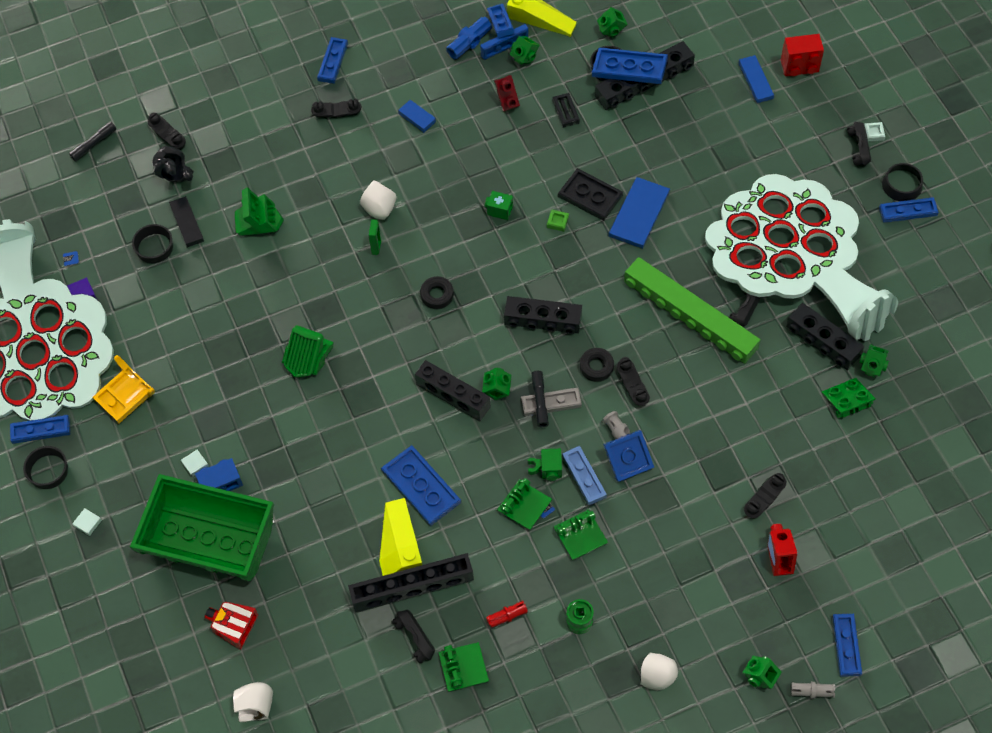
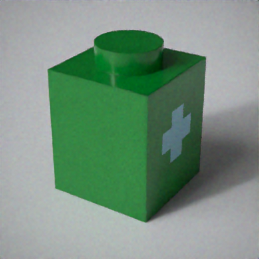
M492 191L490 197H487L485 201L487 215L508 220L513 208V196Z

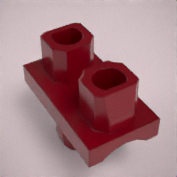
M512 75L494 80L502 111L520 106Z

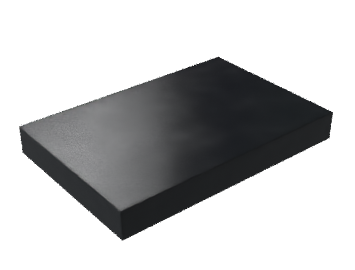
M578 168L558 193L559 198L605 221L623 196L621 190Z

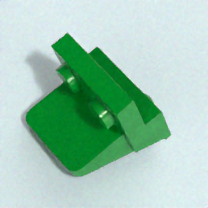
M248 187L243 189L241 199L243 207L235 211L236 233L244 236L277 232L284 219L275 208V203L265 194L258 197Z
M295 325L291 331L289 343L285 348L282 363L293 377L317 375L325 364V358L333 349L334 342L324 339L320 333Z

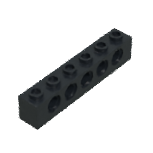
M684 41L658 53L668 54L662 82L694 66L695 54ZM607 79L595 85V97L603 108L608 110L660 84Z
M468 553L351 584L348 587L356 613L473 581L474 576Z

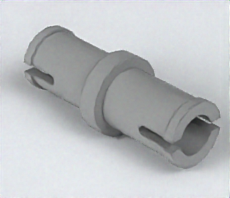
M813 681L811 683H791V696L835 698V684H816Z

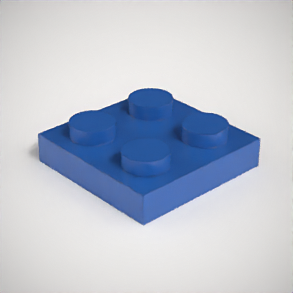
M641 430L603 444L618 482L654 468Z

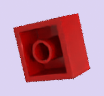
M820 34L787 37L784 39L781 64L785 76L819 72L824 53Z

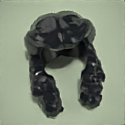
M163 146L154 155L152 163L156 176L170 182L192 181L194 171L185 165V155L180 149Z

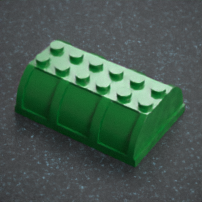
M159 474L130 548L136 553H147L166 558L171 562H182L205 568L207 571L222 572L250 581L259 569L271 535L274 503Z

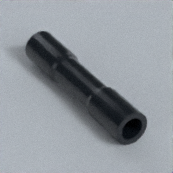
M109 121L88 140L69 152L70 157L77 161L102 139H105L117 130V128Z
M537 370L531 373L535 393L537 426L547 427L549 420L545 404L543 372Z

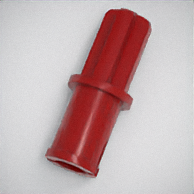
M520 601L512 606H505L503 610L487 616V623L490 627H495L506 621L511 622L515 617L528 613L524 601Z

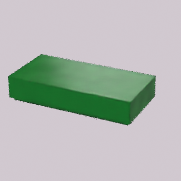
M371 219L368 235L372 255H378L382 241L379 221Z

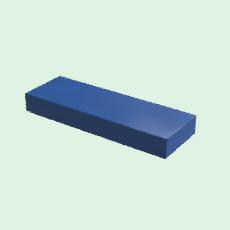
M504 4L487 8L498 38L514 34V29Z
M524 24L515 28L514 34L501 38L496 37L481 44V57L485 60L511 48L518 36L528 37L527 25Z
M330 38L317 76L318 81L335 84L348 40Z
M756 55L739 59V66L756 102L760 103L774 99L772 89Z
M934 197L885 203L879 206L883 223L938 216L939 213Z
M68 415L10 424V440L12 444L70 435V417Z
M833 614L832 619L840 677L861 676L862 667L854 614Z

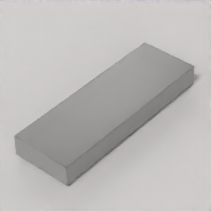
M578 387L544 393L548 413L582 407ZM535 394L521 396L524 416L536 415Z

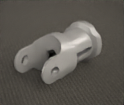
M612 411L603 418L602 422L608 425L614 438L630 434L628 426L619 419L617 411Z

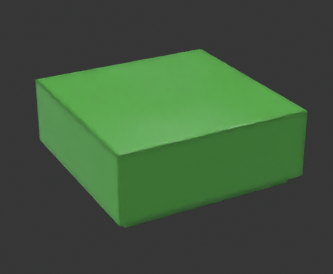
M551 210L547 228L564 232L569 219V213Z

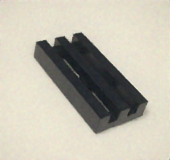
M569 93L552 97L563 128L568 124L569 126H572L573 123L580 124V119ZM564 98L567 99L574 118L570 117ZM558 100H560V103H561V105H562V108H563V110H564V113H565V116H566L567 120H565V118H564V116H563V113H562V110H561L560 105H559V103H558Z

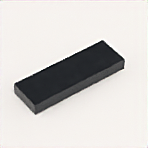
M187 197L169 202L186 246L190 247L204 242Z

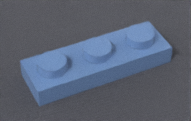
M578 446L562 453V458L588 505L607 498L604 488L581 447Z

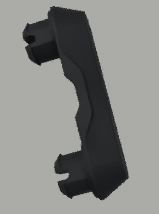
M350 99L339 103H323L319 101L312 104L311 112L318 118L357 115L362 106L357 99Z
M154 112L149 115L148 125L162 140L176 149L184 147L186 139L157 113Z
M854 122V125L847 127L848 135L850 137L857 135L859 140L860 152L858 155H853V163L855 166H866L871 162V155L865 125L861 122Z
M745 291L743 292L747 296L746 301L741 305L738 313L732 312L729 316L731 320L742 327L748 324L761 298L750 295Z
M628 357L621 358L617 363V370L627 392L636 405L644 406L648 404L650 396L633 362Z
M776 473L772 475L746 503L744 512L748 517L758 518L774 502L787 484L783 474Z
M409 610L398 611L397 617L393 619V624L399 630L405 626L412 633L413 640L419 650L414 652V657L417 658L416 661L423 663L426 659L431 660L435 648Z

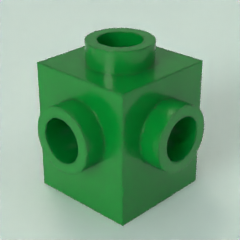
M612 7L597 19L600 32L613 38L628 25L623 13Z
M518 36L517 40L512 44V50L509 55L513 56L514 61L519 64L531 63L536 58V52L540 45L527 36Z
M870 344L867 353L863 352L859 362L863 364L861 370L865 371L866 375L872 377L880 376L881 371L886 372L889 363L886 357L889 350Z
M494 368L485 372L482 392L494 400L509 396L512 375L501 368Z
M752 656L742 673L748 678V683L753 687L772 689L782 672L768 657Z

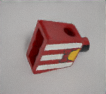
M223 602L219 610L209 607L205 614V619L213 622L211 624L213 633L240 650L258 617L255 608L230 602Z

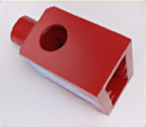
M774 524L770 527L771 531L768 540L773 575L794 574L798 553L791 530L783 529L782 524Z

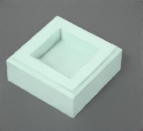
M882 122L864 124L868 142L885 140Z
M198 450L181 459L182 464L192 477L202 468L209 467Z
M84 508L73 522V526L90 536L102 520L99 516Z

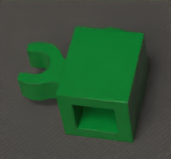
M561 448L541 449V459H528V465H535L534 468H528V474L535 475L542 469V479L554 481L562 478Z

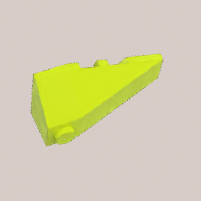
M509 0L507 3L509 19L569 37H571L577 24L576 21L543 0Z
M405 498L385 503L379 559L383 576L422 565Z

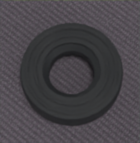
M435 276L427 279L422 284L420 295L427 307L442 309L452 302L454 289L448 279ZM435 287H439L444 290V295L440 298H433L430 295V291Z
M591 348L584 352L580 359L581 373L590 381H604L611 376L614 370V359L605 349ZM593 359H600L604 362V367L601 370H593L589 364Z

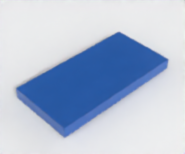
M599 47L592 70V77L662 84L668 54Z
M636 177L609 232V237L643 249L670 193V188Z
M412 445L381 468V471L429 526H432L461 503V499Z

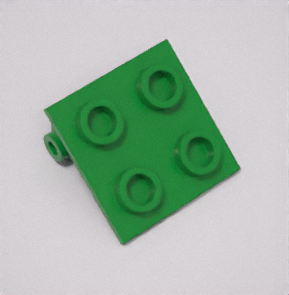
M857 378L822 391V394L837 409L835 411L836 417H841L842 419L850 415V413L855 414V410L860 412V410L870 408L873 401L876 400Z
M524 478L523 480L519 479L497 511L531 530L552 501V498L529 485L530 481Z
M589 509L554 526L572 561L608 543L595 521L596 516L594 512Z
M479 642L457 648L449 645L444 647L445 651L438 652L448 692L489 682Z

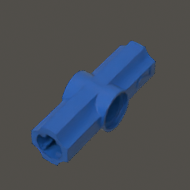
M484 16L479 18L469 28L464 27L459 32L458 38L446 47L450 57L458 59L469 48L474 49L477 47L481 38L492 29L489 19Z

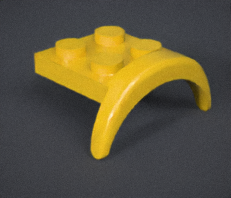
M116 355L114 360L122 371L97 392L93 399L114 420L121 423L148 397H151L155 390L135 373L120 356Z

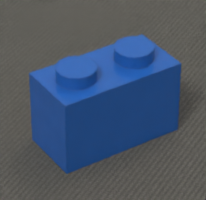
M232 458L221 460L218 464L204 467L195 473L198 483L226 491H232L243 486Z

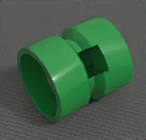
M577 599L572 601L567 607V627L575 634H585L593 625L594 611L588 601Z

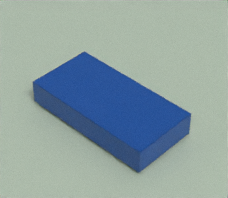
M409 100L398 110L399 115L422 132L427 131L436 122L435 117L412 100Z

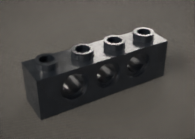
M507 296L504 325L527 327L531 330L544 329L549 332L560 331L567 334H579L582 305Z
M803 302L788 317L786 327L793 334L799 335L807 344L816 347L821 354L830 357L838 366L849 370L862 355L863 344Z
M427 360L424 361L415 373L417 386L478 421L482 420L491 407L490 396Z

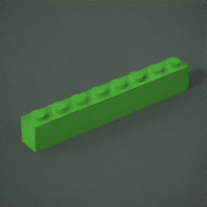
M640 257L625 271L624 282L630 288H635L643 297L654 301L659 308H664L674 318L683 321L687 327L695 329L703 338L715 343L719 349L730 353L735 360L746 364L759 349L760 338Z

